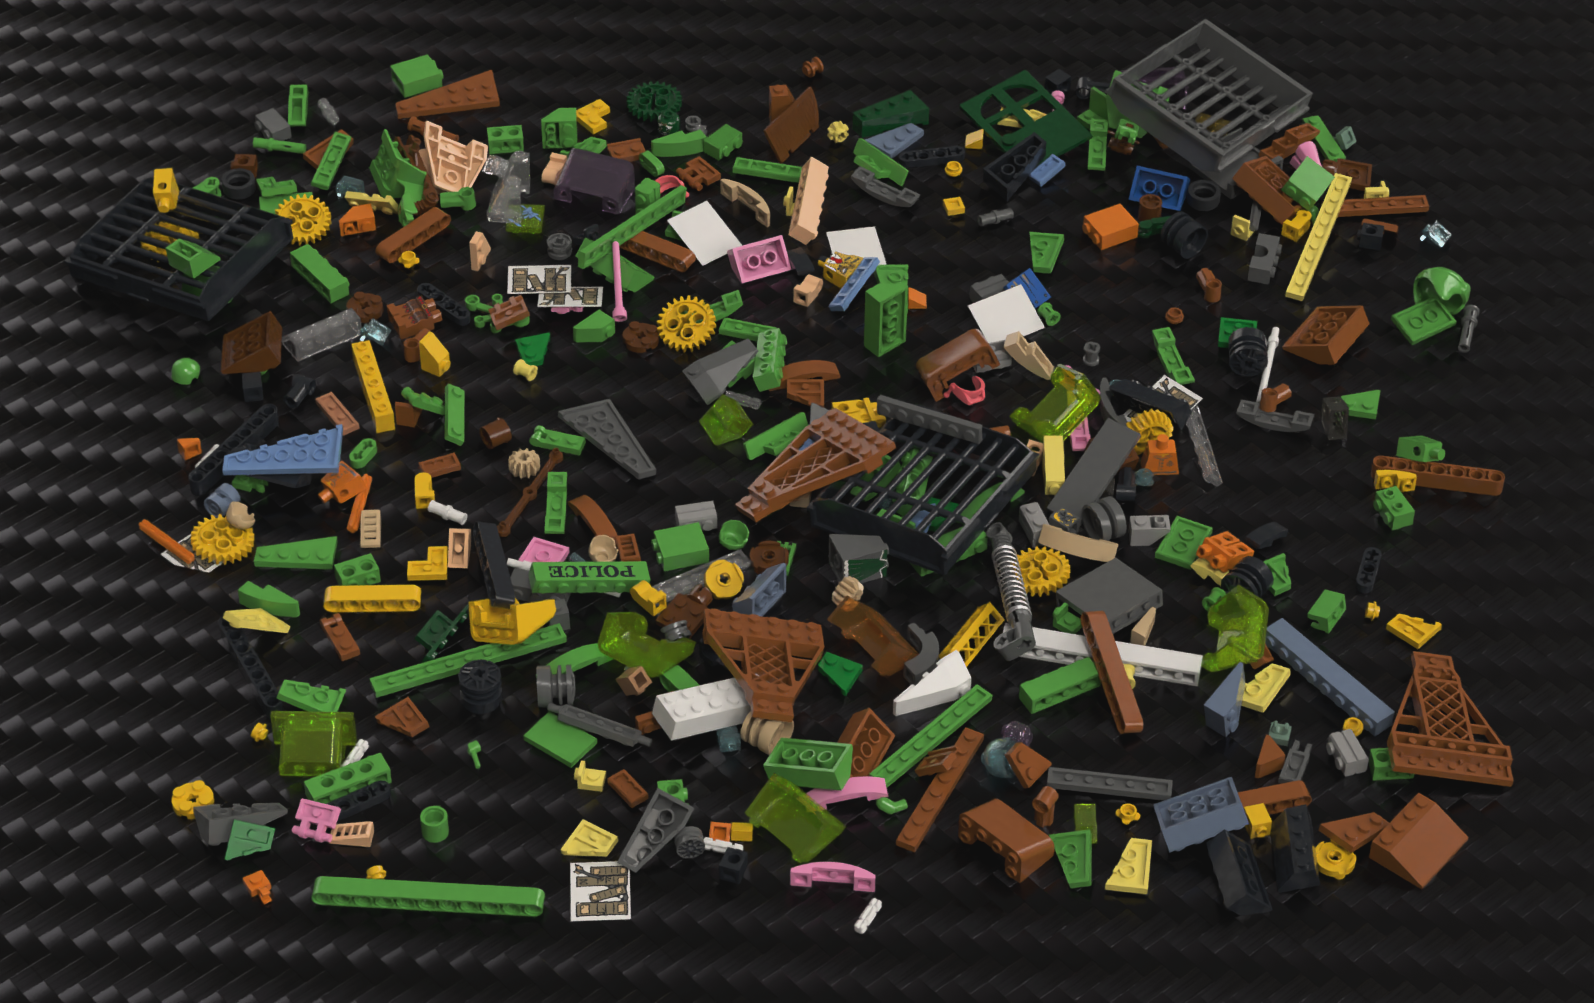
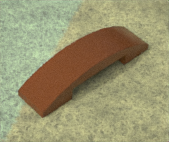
M822 360L796 362L782 368L783 378H781L780 387L768 390L774 391L787 388V379L821 377V379L827 381L840 378V374L836 364L833 362Z
M583 495L568 501L569 507L576 516L580 515L595 534V537L607 535L615 540V536L618 535L613 525L594 500Z

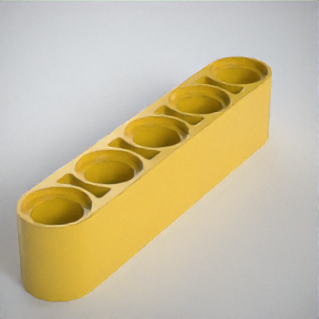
M416 585L329 586L325 589L323 607L329 612L416 611L421 605V588Z

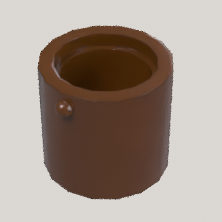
M1154 194L1143 195L1139 200V221L1161 217L1162 199Z
M497 418V420L480 427L479 430L481 439L488 449L508 443L512 438L510 428L502 418Z

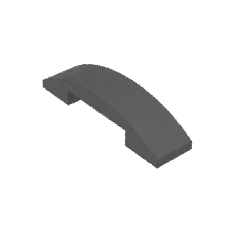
M861 166L851 175V179L861 189L876 199L891 205L911 207L920 197V194L910 189L904 188L900 191L875 179V173Z
M1102 378L1099 409L1104 422L1110 418L1127 427L1125 416H1117L1111 405L1112 393L1109 390L1110 384L1107 378Z
M1241 400L1237 409V415L1244 420L1276 431H1305L1310 429L1314 419V414L1296 411L1294 416L1278 412H1265L1259 409V403Z

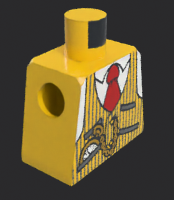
M836 251L830 258L821 256L818 260V266L823 267L824 279L842 288L863 258Z

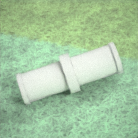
M434 500L429 503L428 512L442 516L444 520L449 519L460 525L465 524L467 520L466 513L453 509L451 505L445 506Z

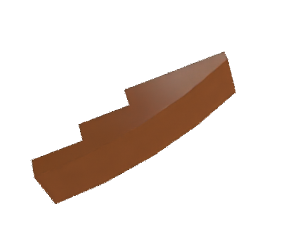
M1309 123L1286 130L1284 137L1273 140L1270 147L1260 150L1259 157L1267 156L1271 160L1280 156L1284 159L1295 153L1300 144L1311 141L1319 135L1320 130Z

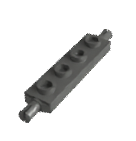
M550 702L547 710L557 713L559 721L582 728L586 732H593L606 739L618 741L625 746L633 747L635 744L640 743L650 747L652 739L642 736L641 731L568 704L559 706Z

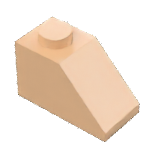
M449 528L448 567L468 568L471 550V529Z

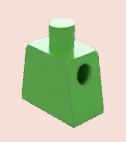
M1425 436L1399 437L1396 456L1420 462L1443 460L1445 450L1442 449L1440 441Z

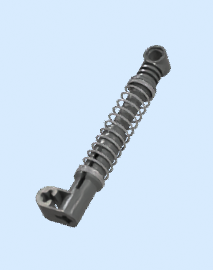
M997 522L987 529L986 535L991 540L993 548L992 560L1006 619L1012 628L995 639L994 647L1005 660L1011 661L1033 649L1036 641L1031 625L1032 613L1020 571L1017 552L1011 544L1013 537L1002 523Z

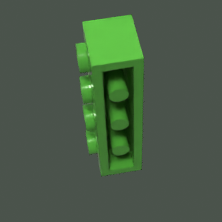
M779 328L769 329L758 334L757 350L759 352L755 357L753 379L759 392L780 387L781 378H783L782 368L784 367V356H786L785 345H787V339Z

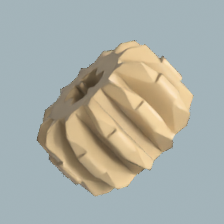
M519 448L518 452L513 451L508 459L510 473L514 477L520 476L521 479L523 477L529 479L530 475L536 476L540 469L539 455L534 450L529 451L528 448L525 450Z
M851 576L845 577L835 587L832 601L840 609L845 611L852 609L860 600L864 586Z

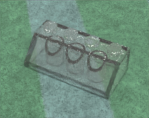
M350 308L283 336L282 344L298 362L362 335L361 318Z

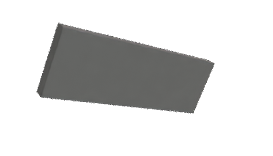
M1108 418L1048 505L1047 510L1053 513L1061 507L1065 508L1080 518V527L1083 523L1081 516L1083 506L1099 500L1141 438V434Z

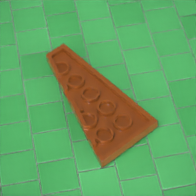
M492 70L395 103L398 119L500 106Z

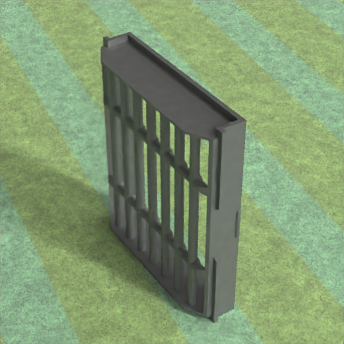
M1207 19L1168 44H1164L1151 55L1116 76L1111 86L1105 91L1111 97L1119 112L1200 170L1218 173L1252 151L1253 147L1273 133L1279 132L1309 111L1308 103L1313 94ZM1194 43H1197L1200 48L1199 52L1188 59L1178 55ZM1204 56L1211 60L1202 68L1192 65ZM1171 58L1179 63V65L1148 85H1143L1138 81ZM1217 65L1225 70L1216 77H1210L1205 74ZM1185 68L1193 73L1162 94H1156L1152 91ZM1229 75L1238 79L1228 87L1222 86L1219 83ZM1198 78L1206 82L1175 104H1170L1166 101L1167 98ZM1243 84L1251 88L1242 96L1232 93ZM1211 87L1219 91L1218 94L1189 113H1183L1179 110ZM1257 93L1265 98L1256 105H1250L1245 102ZM1225 96L1233 101L1202 123H1197L1193 120L1194 117ZM1269 103L1278 107L1269 115H1264L1259 111ZM1238 106L1246 110V112L1216 132H1210L1206 129ZM1252 115L1260 120L1229 142H1224L1220 139L1221 136Z

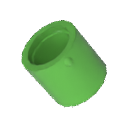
M440 806L425 808L420 815L423 838L433 843L443 841L449 834L446 810Z

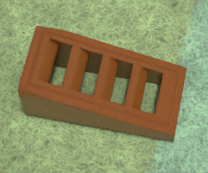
M634 534L615 536L620 562L641 561Z

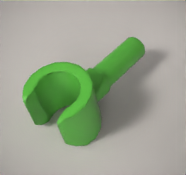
M477 740L468 744L467 752L472 756L476 769H479L481 766L477 753L481 751V747Z

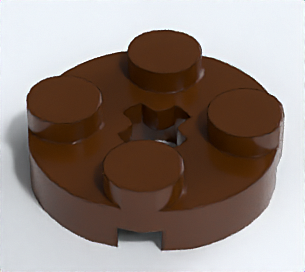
M359 291L354 294V297L349 299L346 305L350 318L359 323H367L369 319L373 318L376 320L383 314L382 298L379 295Z
M633 321L622 334L623 344L626 345L628 350L636 353H644L646 349L651 347L653 350L659 343V333L656 325Z
M776 541L760 542L758 547L755 549L753 547L750 551V564L757 574H762L767 568L781 563H785L787 566L789 562L788 549L786 547L784 549Z

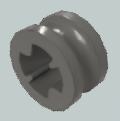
M698 116L686 118V130L690 132L700 130L701 119Z

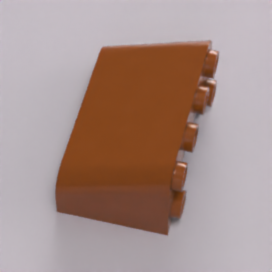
M993 799L959 816L958 837L961 841L972 845L978 838L980 841L985 842L994 852L1005 857L1006 874L1019 883L1054 856L1055 847L1052 839L999 799Z

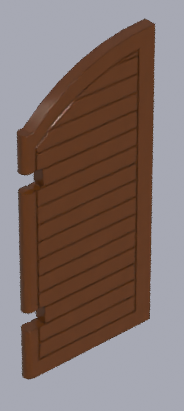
M808 87L763 130L780 164L790 156L788 151L793 153L811 136L809 131L814 133L819 128L818 106L812 87Z

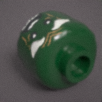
M667 110L658 116V131L661 134L667 136L679 132L680 118L677 113Z

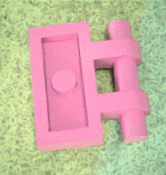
M302 798L295 816L297 820L302 822L300 827L293 826L292 833L297 834L300 838L306 839L309 837L321 843L324 841L331 842L332 834L326 833L327 827L335 829L341 809L336 806ZM311 823L318 825L316 830L310 829Z

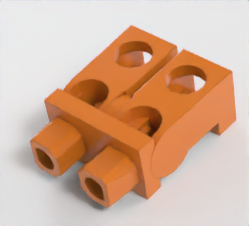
M1228 531L1211 536L1210 538L1206 537L1196 552L1198 557L1201 559L1205 558L1210 562V566L1221 570L1223 573L1228 572V569H1233L1243 557L1253 556L1254 550L1240 542L1239 539Z

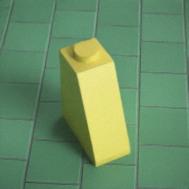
M1044 436L1042 471L1045 495H1056L1065 482L1063 436Z

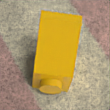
M429 331L419 341L421 369L440 377L450 368L449 352L437 337Z

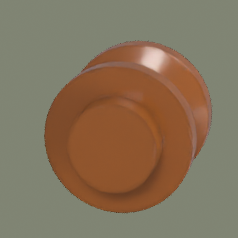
M813 57L811 63L805 61L802 67L803 73L810 78L815 76V72L821 73L824 70L823 63L818 57Z

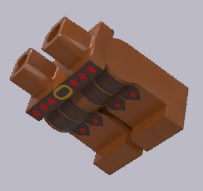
M422 296L416 297V300H409L402 305L395 306L394 303L387 305L388 318L400 340L416 335L424 328L433 330L435 329L434 323L442 321V314L439 309L436 310L433 298L424 300Z

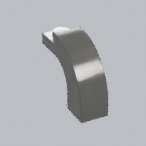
M912 623L908 625L907 639L920 654L904 663L903 677L911 685L914 684L916 686L923 678L922 675L925 672L930 674L938 667L936 663L939 661V643L933 632L925 634L922 628Z

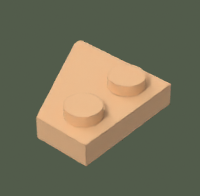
M476 231L469 244L471 270L479 271L481 265L485 264L491 247L484 234Z

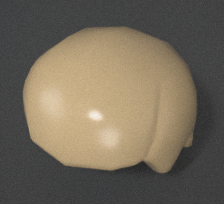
M235 501L230 503L226 512V519L233 527L245 530L255 523L254 514L249 515L247 513L248 507Z
M607 535L594 537L589 545L591 560L593 562H615L618 555L615 540Z

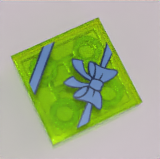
M509 204L506 232L541 233L545 205Z

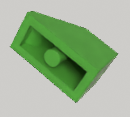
M601 310L596 311L573 327L574 341L603 342L615 334V319Z

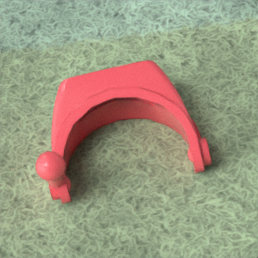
M665 175L655 180L660 184V194L669 188L679 187L680 185L685 187L683 181H680L679 178L673 175ZM686 191V198H688L689 193Z
M973 376L972 382L975 385V391L964 390L955 383H951L948 391L944 392L943 395L945 398H948L950 393L953 392L963 403L972 405L985 399V383L980 377Z

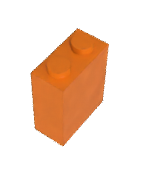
M1121 204L1084 216L1082 229L1101 250L1138 237L1139 223Z

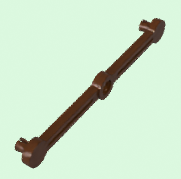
M558 448L552 449L548 462L532 484L523 489V496L506 520L501 521L497 526L500 537H506L510 534V527L528 502L537 497V490L548 476V472H551L557 463L563 461V453Z

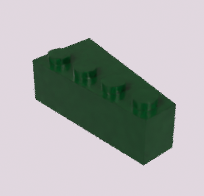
M911 90L853 112V130L861 138L879 135L885 130L890 131L909 123L914 125L920 123L922 125L929 124V108Z

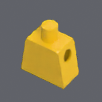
M172 168L154 169L153 195L157 208L162 213L175 209L177 206L179 189Z

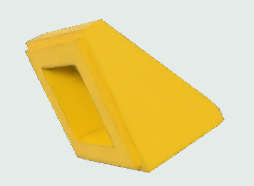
M984 129L966 135L965 148L982 149Z
M732 822L731 841H752L753 823Z

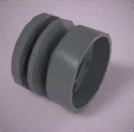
M571 664L566 665V674H562L561 665H558L556 674H552L550 665L537 666L538 708H548L549 703H553V698L558 699L559 706H563V698H567L568 705L573 706L575 675Z

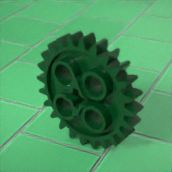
M650 81L648 85L646 83H643V86L637 85V89L632 88V92H628L627 96L629 112H632V116L637 115V119L643 117V121L650 119V122H652L653 119H656L658 122V116L662 112L670 110L677 113V111H680V107H682L680 91H676V87L671 88V84L665 86V82L659 84L657 81L653 84ZM656 93L655 108L654 110H652V106L654 104V94Z

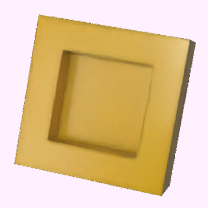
M960 197L943 199V206L948 216L965 213V207Z

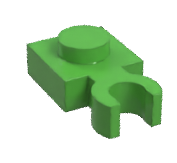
M236 475L232 481L234 488L249 492L254 488L256 491L263 493L265 491L264 485H269L268 481L245 475Z

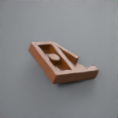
M409 697L375 716L377 723L410 737H414L429 728L427 720Z

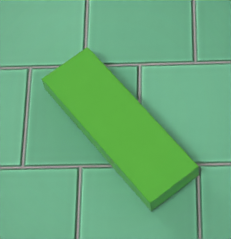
M724 318L719 328V334L758 341L759 333L777 328Z

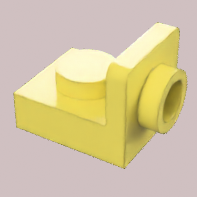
M1380 181V187L1365 188L1364 199L1389 197V188L1386 187L1384 181Z
M581 761L579 768H576L574 773V780H577L578 789L602 792L606 771L587 769L585 761Z

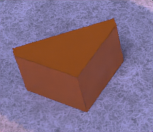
M395 402L397 425L415 427L422 409L408 403Z
M1270 735L1265 736L1256 766L1255 778H1261L1279 771L1284 766L1286 755Z

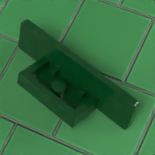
M468 604L454 621L437 610L414 639L429 650L421 663L433 660L438 654L436 649H442L448 642L446 637L448 635L452 637L459 628L456 626L457 623L460 622L462 624L469 616L466 613L469 609Z

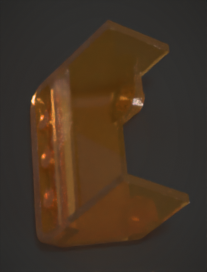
M848 595L827 618L829 622L842 629L841 634L849 640L853 638L858 641L875 659L871 666L883 676H891L903 670L905 662L919 655L880 613Z

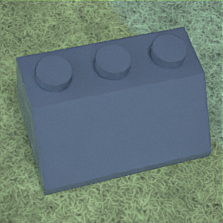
M781 563L769 567L762 574H759L755 581L745 588L743 594L733 601V611L740 614L763 616L786 592V564Z

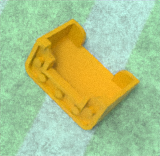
M515 598V603L510 605V609L491 607L489 599L468 602L471 636L477 642L509 645L520 644L551 620L556 612L555 599L520 604Z

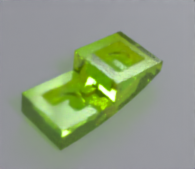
M1074 804L1075 831L1090 829L1092 844H1097L1096 805Z

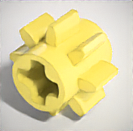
M841 121L833 122L827 128L829 131L828 137L830 140H834L835 143L843 142L849 136L847 133L849 128Z

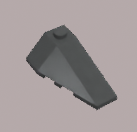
M746 339L695 361L682 372L703 401L709 405L723 395L726 391V386L737 378L736 374L741 368H745L759 351L749 339Z
M657 788L617 863L637 872L685 827L694 807Z
M254 803L252 807L233 804L232 808H220V804L193 807L200 836L212 846L228 842L233 819L264 825L288 812L280 803Z

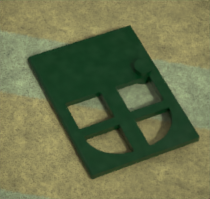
M1027 70L1012 76L959 105V109L980 130L984 129L983 133L1003 153L1009 151L1035 132L1046 141V156L1037 167L1052 154L1059 157L1093 137ZM1027 88L1035 93L1016 103L1005 90ZM993 97L1004 110L984 119L981 115V108L988 99ZM1043 99L1054 111L1034 121L1023 109ZM1012 116L1023 128L1012 134H1005L1002 137L992 125Z

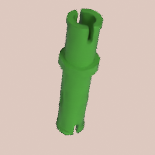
M254 137L253 140L254 148L268 149L270 152L273 150L300 154L306 152V144L274 140V138Z

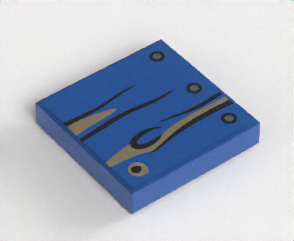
M1030 268L1003 287L1005 290L1021 284L1035 309L1051 298Z

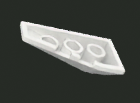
M957 650L940 659L936 663L938 667L930 674L925 672L922 675L923 678L916 686L914 684L910 685L894 699L893 714L895 716L954 701L971 690V676Z

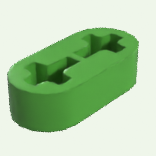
M647 150L639 154L641 165L654 177L664 174L665 169L662 162L650 151Z
M370 438L364 439L355 447L349 455L351 467L358 469L366 466L377 453L375 440Z

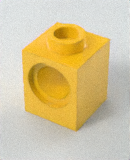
M1264 803L1244 807L1249 822L1248 825H1245L1250 839L1270 835L1272 820Z

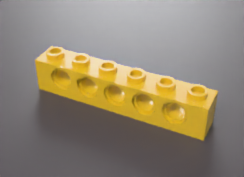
M370 340L352 343L353 361L376 433L395 430L394 413Z

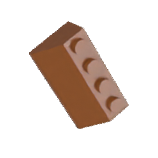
M870 708L852 715L837 742L852 744L853 746L850 778L869 777V774L880 765L895 737V734Z

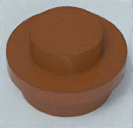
M1170 308L1165 318L1169 323L1178 324L1183 321L1184 315L1181 309Z

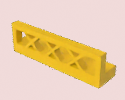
M991 602L979 606L939 654V658L942 659L955 650L958 652L964 651V663L967 667L1005 619ZM990 613L997 620L995 624L989 623ZM980 626L985 627V636H980ZM969 639H975L974 649L970 648Z

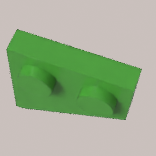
M590 137L583 142L573 145V149L568 152L565 150L560 151V154L566 155L567 160L589 165L607 146L606 140Z
M1380 390L1341 396V411L1339 407V414L1344 412L1343 414L1345 415L1348 413L1349 416L1376 420Z
M1284 553L1264 561L1273 574L1274 582L1269 591L1274 596L1291 589V579L1288 576L1289 570L1288 566H1286V556Z

